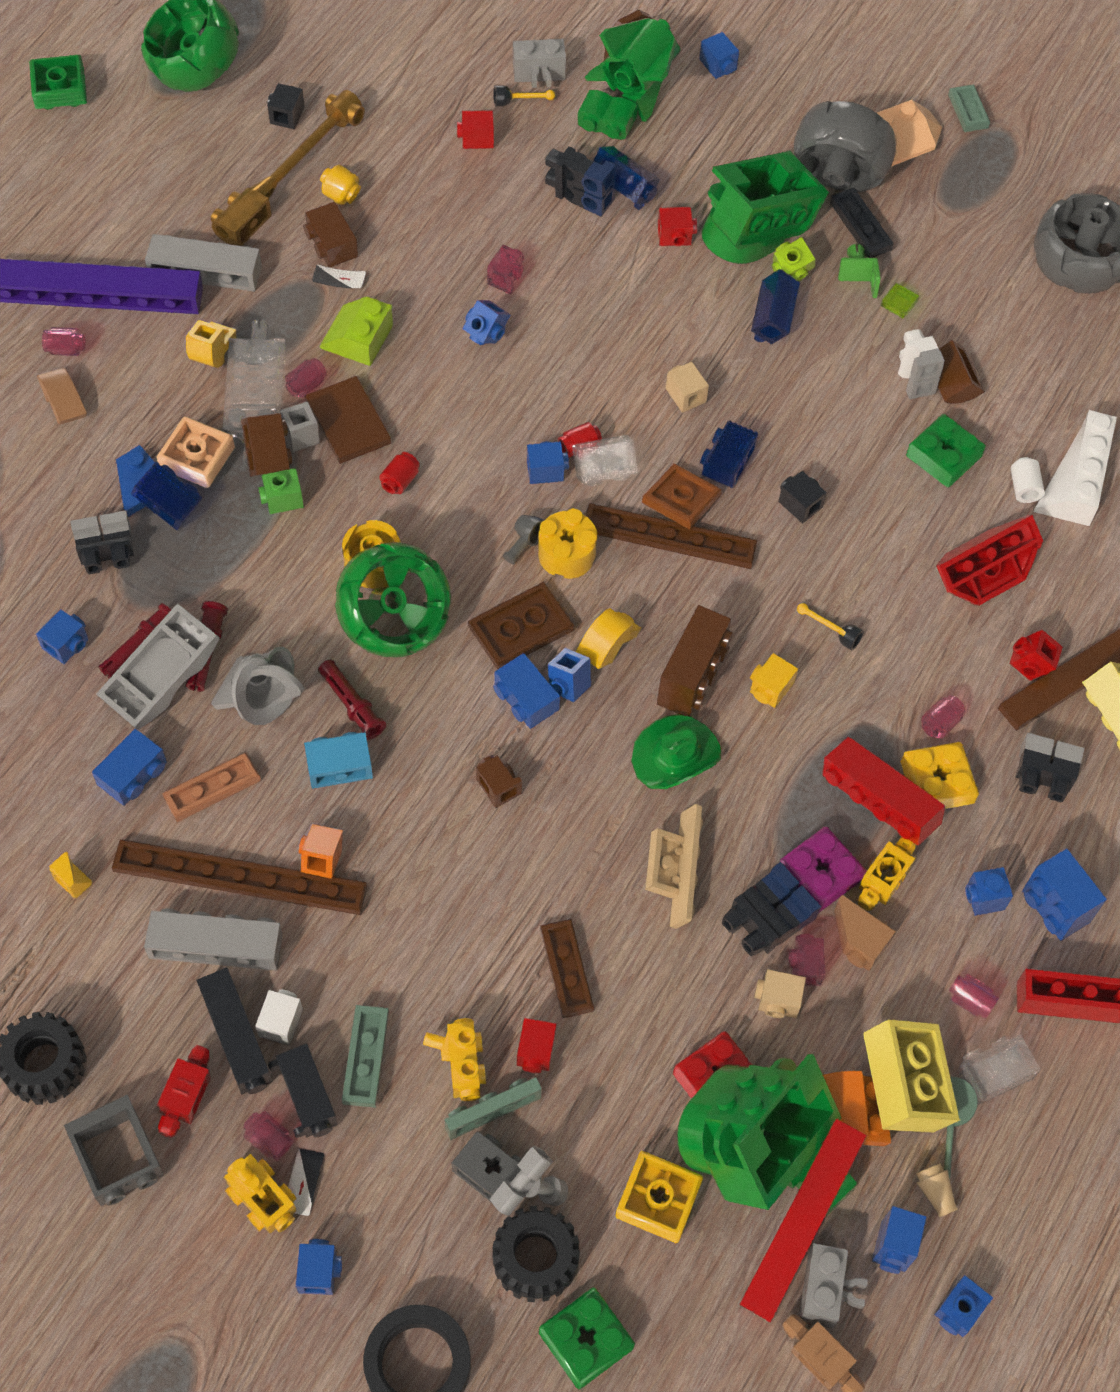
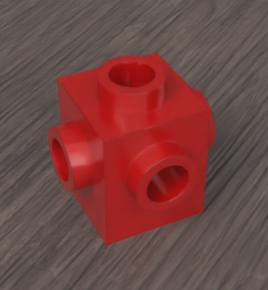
M1040 630L1027 637H1021L1015 642L1009 664L1031 681L1057 669L1063 647L1044 630Z

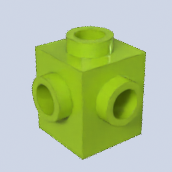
M801 237L792 243L787 241L778 246L773 255V264H771L778 278L782 277L787 284L791 281L798 282L808 275V271L814 269L816 259Z

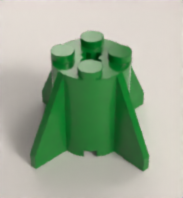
M644 18L604 29L599 36L609 56L585 76L586 81H606L613 91L618 88L623 92L621 95L623 98L632 100L637 104V112L642 121H647L652 115L662 81L669 74L671 62L681 51L679 44L670 31L669 23L664 19L657 21Z

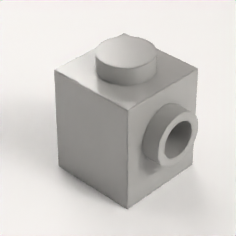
M308 402L280 410L281 418L285 419L287 423L288 435L286 438L293 452L320 443L318 423Z

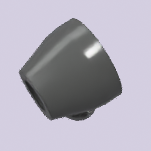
M521 515L517 519L514 529L520 538L508 552L503 554L507 562L514 565L517 562L516 559L528 545L535 546L538 544L540 524L544 521L543 519L530 515Z

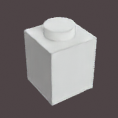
M279 990V992L268 991L255 1025L259 1037L290 1046L303 1011L301 1001L297 998L296 994L287 990Z

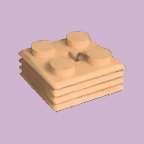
M185 416L157 455L158 465L161 470L209 488L235 448L233 436Z

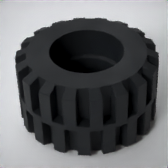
M33 1012L30 1019L23 1015L18 1018L20 1023L16 1026L11 1022L6 1027L9 1033L7 1035H0V1044L2 1045L0 1047V1077L9 1090L27 1103L32 1099L35 1105H43V1099H47L50 1104L57 1102L56 1096L62 1094L63 1098L68 1096L70 1093L67 1089L70 1086L76 1089L80 1082L77 1076H84L86 1069L82 1063L87 1062L86 1054L83 1050L85 1048L72 1025H69L66 1019L61 1016L57 1019L54 1013L46 1012L45 1017H42L40 1012ZM41 1045H54L58 1047L57 1058L50 1067L40 1072L24 1070L25 1059L33 1049Z
M530 1206L529 1211L526 1212L522 1208L516 1210L514 1217L508 1216L503 1221V1226L498 1228L495 1241H493V1265L497 1279L501 1280L502 1287L506 1291L511 1290L513 1296L518 1299L521 1296L526 1297L527 1302L535 1303V1299L542 1298V1302L549 1301L550 1296L554 1294L556 1297L563 1293V1289L566 1286H570L578 1268L580 1256L578 1235L575 1236L574 1227L571 1222L567 1224L564 1221V1215L560 1212L554 1215L551 1213L552 1208L544 1207V1211L537 1210V1206ZM530 1237L544 1238L554 1246L557 1253L556 1261L550 1268L544 1271L533 1272L526 1270L516 1260L515 1251L517 1246L523 1240Z

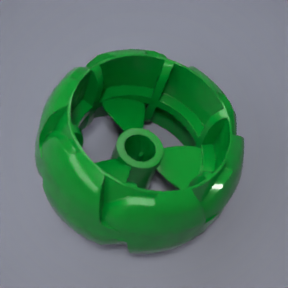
M169 0L158 8L146 23L143 31L144 42L141 43V53L148 69L162 84L173 90L194 92L210 86L230 68L238 52L239 41L237 36L239 35V29L232 14L219 0ZM202 29H204L202 35L200 36V35H199L200 31H201Z
M400 542L371 546L355 555L347 563L338 579L335 609L339 623L345 634L354 644L373 655L395 658L406 657L429 647L439 637L449 618L451 590L447 577L437 561L433 560L424 550L416 546ZM377 567H383L389 587L376 588L371 592L369 599L358 600V598H363V593L359 592L366 576ZM408 571L415 573L425 587L427 602H423V606L407 603L404 591L399 588ZM386 595L389 596V597L387 598V602L389 603V606H387L386 603H385V597H386ZM399 613L403 623L410 632H405L400 636H385L380 634L376 628H370L369 626L374 624L382 614Z

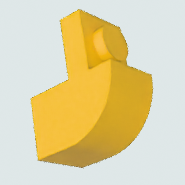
M198 320L186 335L188 358L215 368L221 367L225 363L224 354L236 339V329L212 321L207 323Z
M608 608L590 626L576 652L589 657L590 663L597 669L613 663L622 644L636 638L641 627L635 624L633 618L619 611L615 612Z

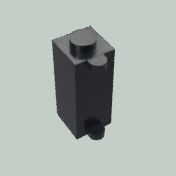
M307 1043L276 1055V1059L269 1062L268 1067L270 1071L280 1069L297 1112L301 1126L293 1130L295 1137L298 1138L305 1135L307 1138L313 1135L316 1138L330 1133L333 1130L332 1127L338 1125L336 1116Z

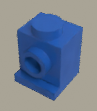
M964 1275L934 1315L940 1319L939 1323L946 1331L953 1335L959 1334L964 1337L993 1297ZM960 1301L969 1308L968 1313H964L959 1309L958 1303Z

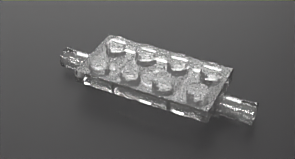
M258 320L251 322V338H229L223 432L240 439L244 444L242 463L245 466H248L241 419L281 413L280 410L283 409L285 339L267 338L269 324L265 320L260 321V329L258 328Z

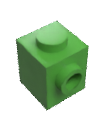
M296 468L262 475L264 486L258 487L262 504H268L270 514L304 508Z

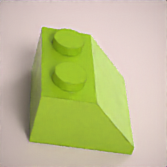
M367 296L344 304L321 342L320 349L371 366L393 327L392 305Z

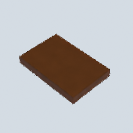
M357 376L305 395V400L308 402L339 464L391 444V437Z
M544 582L468 621V627L497 670L524 653L527 656L573 632L575 627Z

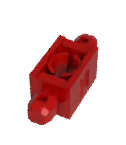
M196 1045L191 1050L187 1058L188 1061L177 1058L157 1103V1106L160 1108L159 1112L164 1114L161 1116L158 1124V1132L165 1137L172 1138L177 1134L181 1126L179 1121L191 1125L211 1080L209 1069H207L210 1051L200 1045Z

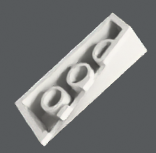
M1091 410L1088 411L1081 429L1047 486L1044 496L1039 500L1033 512L1090 526L1099 507L1117 417Z

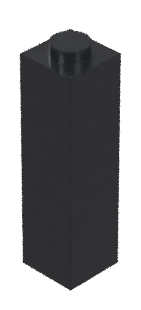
M226 967L197 979V984L241 1095L247 1092L248 1094L261 1092L267 1087V1084L273 1081L228 968Z

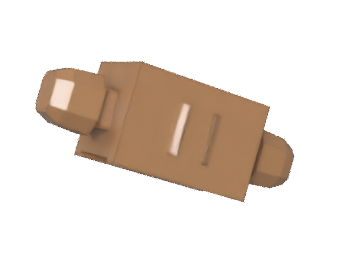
M792 1314L783 1323L782 1326L791 1340L795 1338L798 1341L791 1352L829 1391L837 1382L842 1386L840 1390L843 1392H862L865 1389L864 1382L856 1372L852 1374L849 1371L857 1360L819 1322L808 1330L805 1327L807 1323L798 1315Z

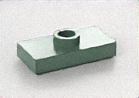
M974 84L950 88L948 96L963 131L970 132L988 129L990 120Z

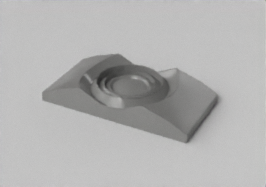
M177 603L96 694L138 730L165 711L177 689L187 679L203 669L214 651L219 637Z

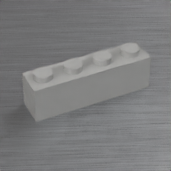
M153 234L145 257L147 268L200 271L202 284L247 291L256 290L262 268L260 250L258 248L178 238L169 235Z
M166 908L162 909L161 912L151 911L144 948L149 959L277 971L283 933L280 923H276L275 920L270 918H258L257 921L245 920L238 915H226L223 918L213 917L209 913L200 911L194 912L191 915L181 914L177 910Z

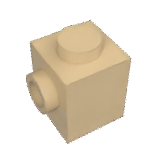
M693 362L683 366L678 365L668 372L666 390L682 413L706 403L709 385Z
M767 969L764 980L758 979L754 998L760 999L758 1010L764 1011L766 1015L773 1018H783L784 1016L797 1018L801 1008L806 977Z

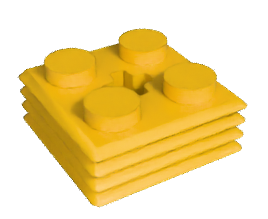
M961 742L904 752L900 762L905 777L944 804L945 809L975 803L979 792ZM934 775H940V776H942L945 780H944V781H941V778H940L939 776H935V777H934Z
M640 1151L615 1216L619 1220L678 1243L701 1186L703 1176L645 1151ZM658 1190L665 1192L664 1198L668 1201H661L660 1204L656 1203L650 1193L657 1194Z

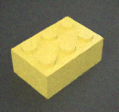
M888 1019L863 1033L883 1130L934 1133L960 1121L939 1024Z

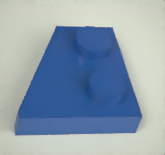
M140 445L116 459L123 507L128 517L174 489L172 481Z

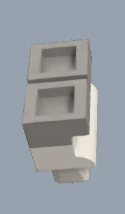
M920 329L908 331L903 339L905 348L900 351L899 355L901 364L898 372L902 378H909L906 393L909 399L935 394L945 360L933 336L924 338Z

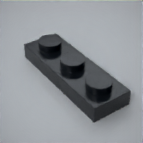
M855 188L831 196L830 204L857 243L864 247V253L868 258L892 251L894 243Z

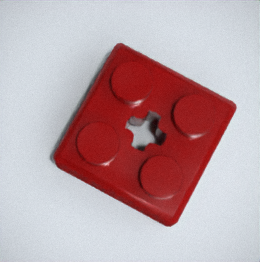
M723 1031L676 1064L673 1075L690 1098H692L719 1068L726 1065L749 1067L752 1063L730 1035Z

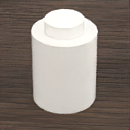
M1029 457L1018 459L1011 466L1016 500L1022 503L1038 501L1045 494L1039 462Z

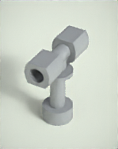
M533 1145L517 1164L521 1169L511 1182L504 1180L489 1200L499 1212L510 1216L524 1197L532 1198L537 1194L543 1203L552 1206L563 1204L568 1196V1186L564 1180L553 1176H548L542 1180L541 1176L553 1161L544 1150Z

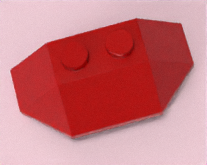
M1027 515L994 527L945 553L936 567L948 593L973 605L980 606L1026 580L1034 563L1037 550L1040 549L1043 543V539L1033 515Z

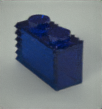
M731 420L727 421L723 429L718 428L712 439L714 444L712 449L706 448L700 461V464L703 465L702 475L730 488H734L756 448L757 431L753 432L752 429L737 425L736 422L732 423Z
M155 462L131 492L133 497L175 530H178L202 500L198 490L189 483L183 484L169 466H161L159 462Z

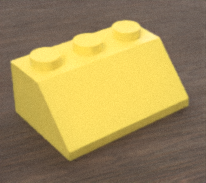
M1110 662L1082 683L1087 689L1086 696L1088 700L1101 711L1103 724L1107 729L1113 731L1118 738L1117 746L1120 749V663Z

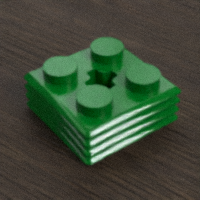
M81 55L31 59L29 61L31 95L35 109L44 108L50 110L61 106L77 107L87 103L85 73Z
M942 414L909 444L906 456L949 488L982 457L986 445L946 414Z
M595 1287L585 1292L539 1327V1335L579 1390L630 1353L635 1345L631 1336ZM584 1330L586 1333H594L593 1345L590 1346L587 1342L582 1344L578 1342L581 1336L580 1331Z

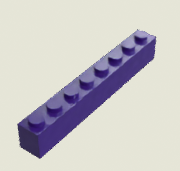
M0 258V302L184 314H199L203 293L200 271Z

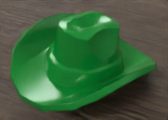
M681 714L668 715L654 721L640 733L634 742L631 763L637 779L649 789H668L715 766L721 760V746L712 731L695 718Z

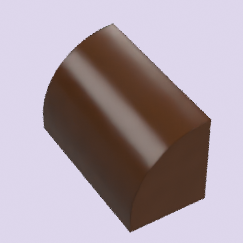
M953 340L939 348L945 360L938 383V389L944 402L950 404L963 403L983 394L985 391L965 348Z

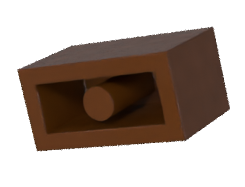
M335 202L305 212L306 224L303 225L304 232L308 240L313 239L318 258H323L329 268L358 257L357 239Z
M281 413L241 419L250 477L289 470V465H292V454L290 448H286L285 436L288 435V429L285 419L281 418Z

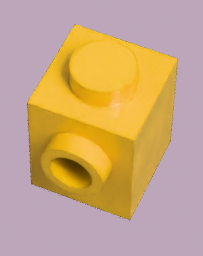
M773 653L763 666L761 664L757 665L752 672L750 679L753 682L750 693L759 702L776 708L795 683L798 668Z

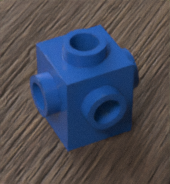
M477 300L474 307L468 311L465 318L466 323L462 329L469 333V338L479 345L496 343L503 337L505 325L511 315L490 300Z

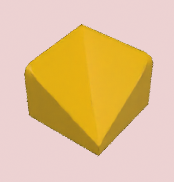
M64 852L49 866L54 880L73 898L79 897L92 885V881L73 864L68 852Z

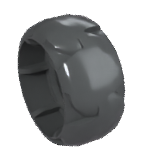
M825 101L812 107L801 120L794 139V156L822 185L842 191L855 188L857 192H863L878 186L889 173L896 155L897 139L891 125L872 109L854 102Z
M1094 193L1073 194L1066 200L1061 199L1055 202L1041 218L1034 238L1037 264L1044 275L1056 285L1073 289L1077 293H1099L1108 290L1115 283H1120V205L1103 195ZM1060 238L1075 239V247L1080 252L1070 249ZM1100 243H1109L1115 252L1107 257H1101L1096 250Z

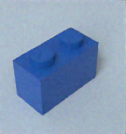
M524 653L494 672L493 688L495 693L501 700L506 699L511 705L515 718L519 722L524 721L529 729L559 711V694Z
M135 728L92 771L97 786L125 806L130 800L136 799L141 794L144 785L151 778H156L162 773L167 761L163 749Z
M892 1206L881 1221L872 1262L880 1264V1269L894 1274H899L900 1271L905 1272L918 1257L926 1216Z

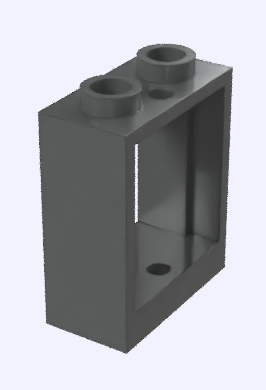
M128 1095L64 1125L93 1195L100 1206L104 1204L114 1205L122 1201L126 1197V1193L136 1188L140 1190L146 1189L154 1185L158 1181V1177L164 1175ZM130 1120L149 1166L102 1188L83 1142Z

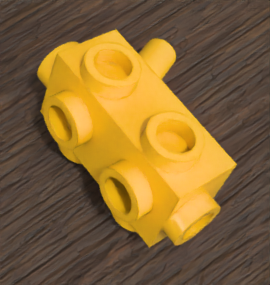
M461 1018L455 1020L453 1024H447L448 1031L446 1037L426 1032L423 1045L441 1050L442 1061H450L453 1097L460 1098L462 1101L480 1099V1085L486 1084L484 1064H478L477 1052H483L481 1032L474 1031L473 1019Z
M250 1154L245 1159L241 1157L235 1160L228 1167V1174L224 1178L229 1187L225 1189V1192L237 1206L242 1202L251 1212L246 1216L259 1232L265 1228L269 1234L274 1230L281 1233L294 1222L293 1214L297 1210L293 1202L297 1198L286 1184L283 1183L280 1187L271 1178L275 1175V1172L263 1158L257 1161ZM270 1205H277L279 1209L274 1214L269 1215L266 1213Z

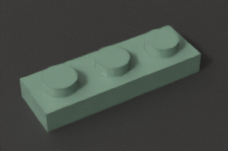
M356 1005L342 1095L343 1105L376 1108L389 1016L388 1008Z
M535 1077L527 1080V1078L519 1079L513 1082L507 1091L500 1094L491 1092L480 1098L478 1104L468 1109L466 1106H461L448 1114L449 1117L444 1119L445 1129L450 1140L541 1099L542 1088L537 1078Z

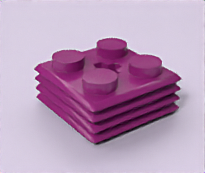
M826 826L780 859V862L800 882L798 888L803 886L821 906L819 913L840 898L841 895H844L860 883L866 873V869ZM817 866H824L828 870L827 872L825 870L819 872L816 868Z

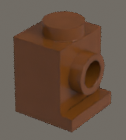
M493 755L488 756L476 766V780L495 808L522 794L521 778L519 776L515 777L511 766L507 762L503 764L498 755L495 757Z

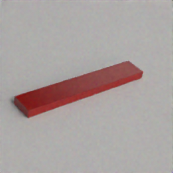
M835 1119L739 1305L768 1322H772L867 1137L866 1134Z

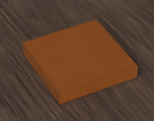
M673 464L643 495L642 503L690 530L718 500L722 489Z

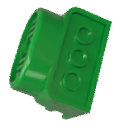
M791 151L713 166L712 172L721 182L711 185L708 190V196L712 200L711 204L713 207L702 227V239L712 253L728 262L747 264L758 261L775 252L776 248L785 243L788 238L799 236L806 232L813 224L829 192Z
M808 1054L798 1067L792 1059L785 1057L777 1059L770 1068L750 1065L749 1067L726 1065L715 1071L685 1106L678 1125V1147L684 1162L691 1169L713 1176L724 1200L769 1210L825 1140L835 1119L841 1120L842 1117L814 1054Z

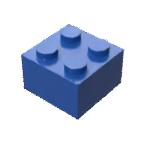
M1067 848L1038 865L1022 890L1028 905L1039 912L1047 930L1055 934L1060 941L1091 923L1107 900Z

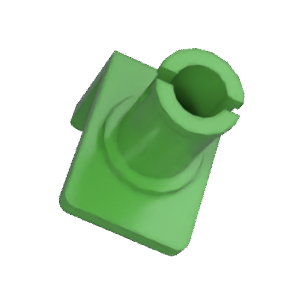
M853 244L847 249L848 258H841L838 280L870 281L872 298H877L880 284L878 258H865L864 247L858 244L857 252L856 245Z

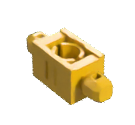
M903 837L895 845L888 841L873 864H871L859 886L862 893L859 896L858 905L862 909L870 911L879 902L884 905L887 904L894 892L898 890L901 882L904 881L915 861V858L911 855L915 850L916 844ZM891 866L893 868V877L886 876L884 881L881 880L882 873L880 870H888Z

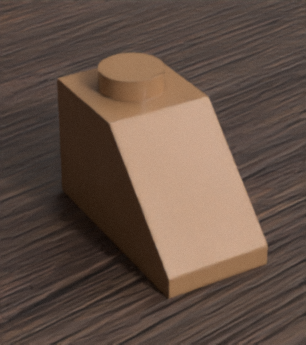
M841 895L834 914L842 952L847 955L848 960L853 965L859 968L864 967L870 971L890 944L896 931L844 895Z

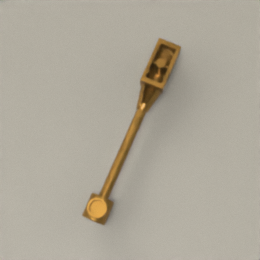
M343 90L338 96L331 93L325 101L328 118L270 176L252 187L246 188L241 194L236 191L232 192L227 202L229 206L224 211L220 208L214 210L211 215V226L214 233L222 241L229 245L243 246L272 216L269 198L276 189L277 184L335 125L345 127L348 123L353 126L360 124L364 117L365 109L353 92Z

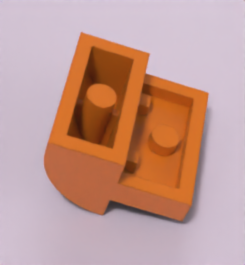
M841 1071L823 1075L842 1117L840 1121L867 1135L863 1145L884 1147L890 1144V1130L882 1129L872 1077L863 1076L862 1071Z

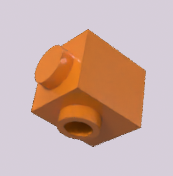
M312 824L308 835L302 836L299 845L301 872L332 879L342 853L343 830Z

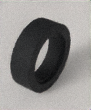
M409 1305L392 1311L377 1323L368 1337L363 1356L364 1374L371 1392H397L388 1384L384 1377L382 1368L383 1356L391 1340L401 1332L411 1328H426L438 1333L447 1342L451 1350L453 1363L450 1375L444 1385L436 1392H464L471 1369L470 1349L465 1333L450 1315L428 1305Z

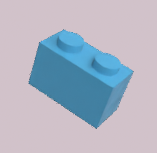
M348 732L334 738L318 737L311 742L304 743L312 789L373 779L365 732Z

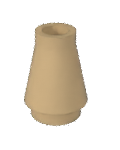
M941 1163L916 1173L919 1179L917 1185L935 1208L939 1217L958 1210L948 1170L944 1171Z

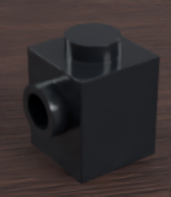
M280 83L277 84L274 92L269 94L267 100L270 124L295 129L305 108L303 89Z
M801 471L794 477L789 476L781 484L778 502L803 524L823 508L827 492L820 487L814 478Z

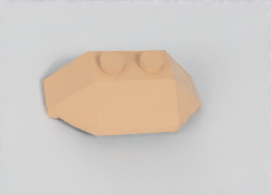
M909 100L877 112L878 115L891 125L896 135V155L892 166L935 150L942 126L927 108L913 100Z

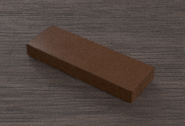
M572 919L540 925L562 1019L594 1012V1005Z

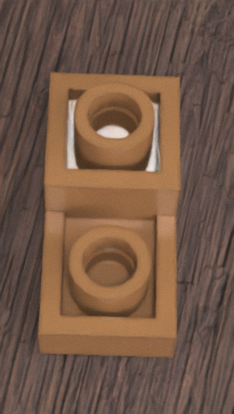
M65 368L37 375L47 403L50 402L58 425L86 417V410Z

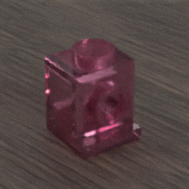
M502 245L487 267V284L511 295L514 291V281H518L524 271V265H522L524 260L523 253L517 249Z
M810 934L796 936L794 949H789V968H792L791 974L806 977L804 986H821L825 977L824 939L815 938Z

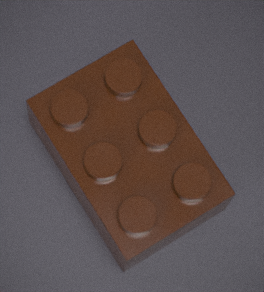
M701 605L697 606L661 675L657 705L686 716H691L694 709L700 710L706 697L704 692L707 685L710 687L713 685L718 673L716 668L719 662L724 663L730 649L728 645L733 635V632L729 630L731 618Z

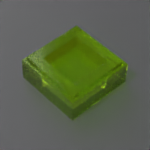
M896 283L883 298L881 306L904 319L918 302L919 295Z

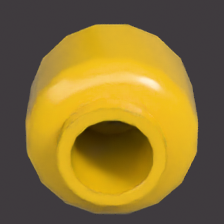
M336 165L332 169L326 168L320 177L322 193L339 205H344L347 202L351 204L360 192L359 177L342 165Z

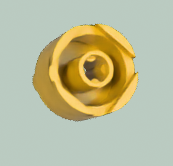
M574 508L554 513L540 524L538 538V558L541 566L548 573L554 576L555 574L562 575L567 579L580 577L590 570L596 556L597 530L593 522L583 515L580 510Z
M379 520L366 521V524L358 527L357 524L352 526L346 532L342 541L344 567L355 555L371 546L391 542L401 543L396 530L388 523ZM377 567L371 571L364 579L361 587L371 589L389 587L383 567Z

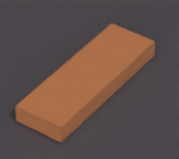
M245 752L162 793L176 822H179L260 782L261 779L248 754Z

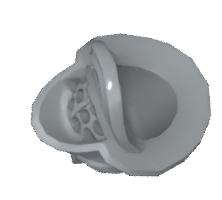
M282 646L264 654L256 653L251 656L238 657L211 704L217 710L235 707L239 716L253 725H266L284 713L292 703L293 698L300 696L305 688L300 680L294 676L293 656L287 648Z

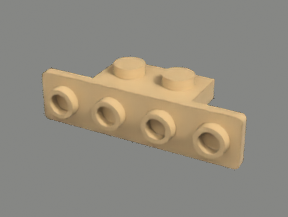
M698 804L691 806L681 813L679 835L659 828L651 832L645 890L672 898L670 927L675 929L689 923L695 913L693 900L694 890L698 882L696 868L697 860L700 856L699 836L703 826V818L701 817L702 806Z

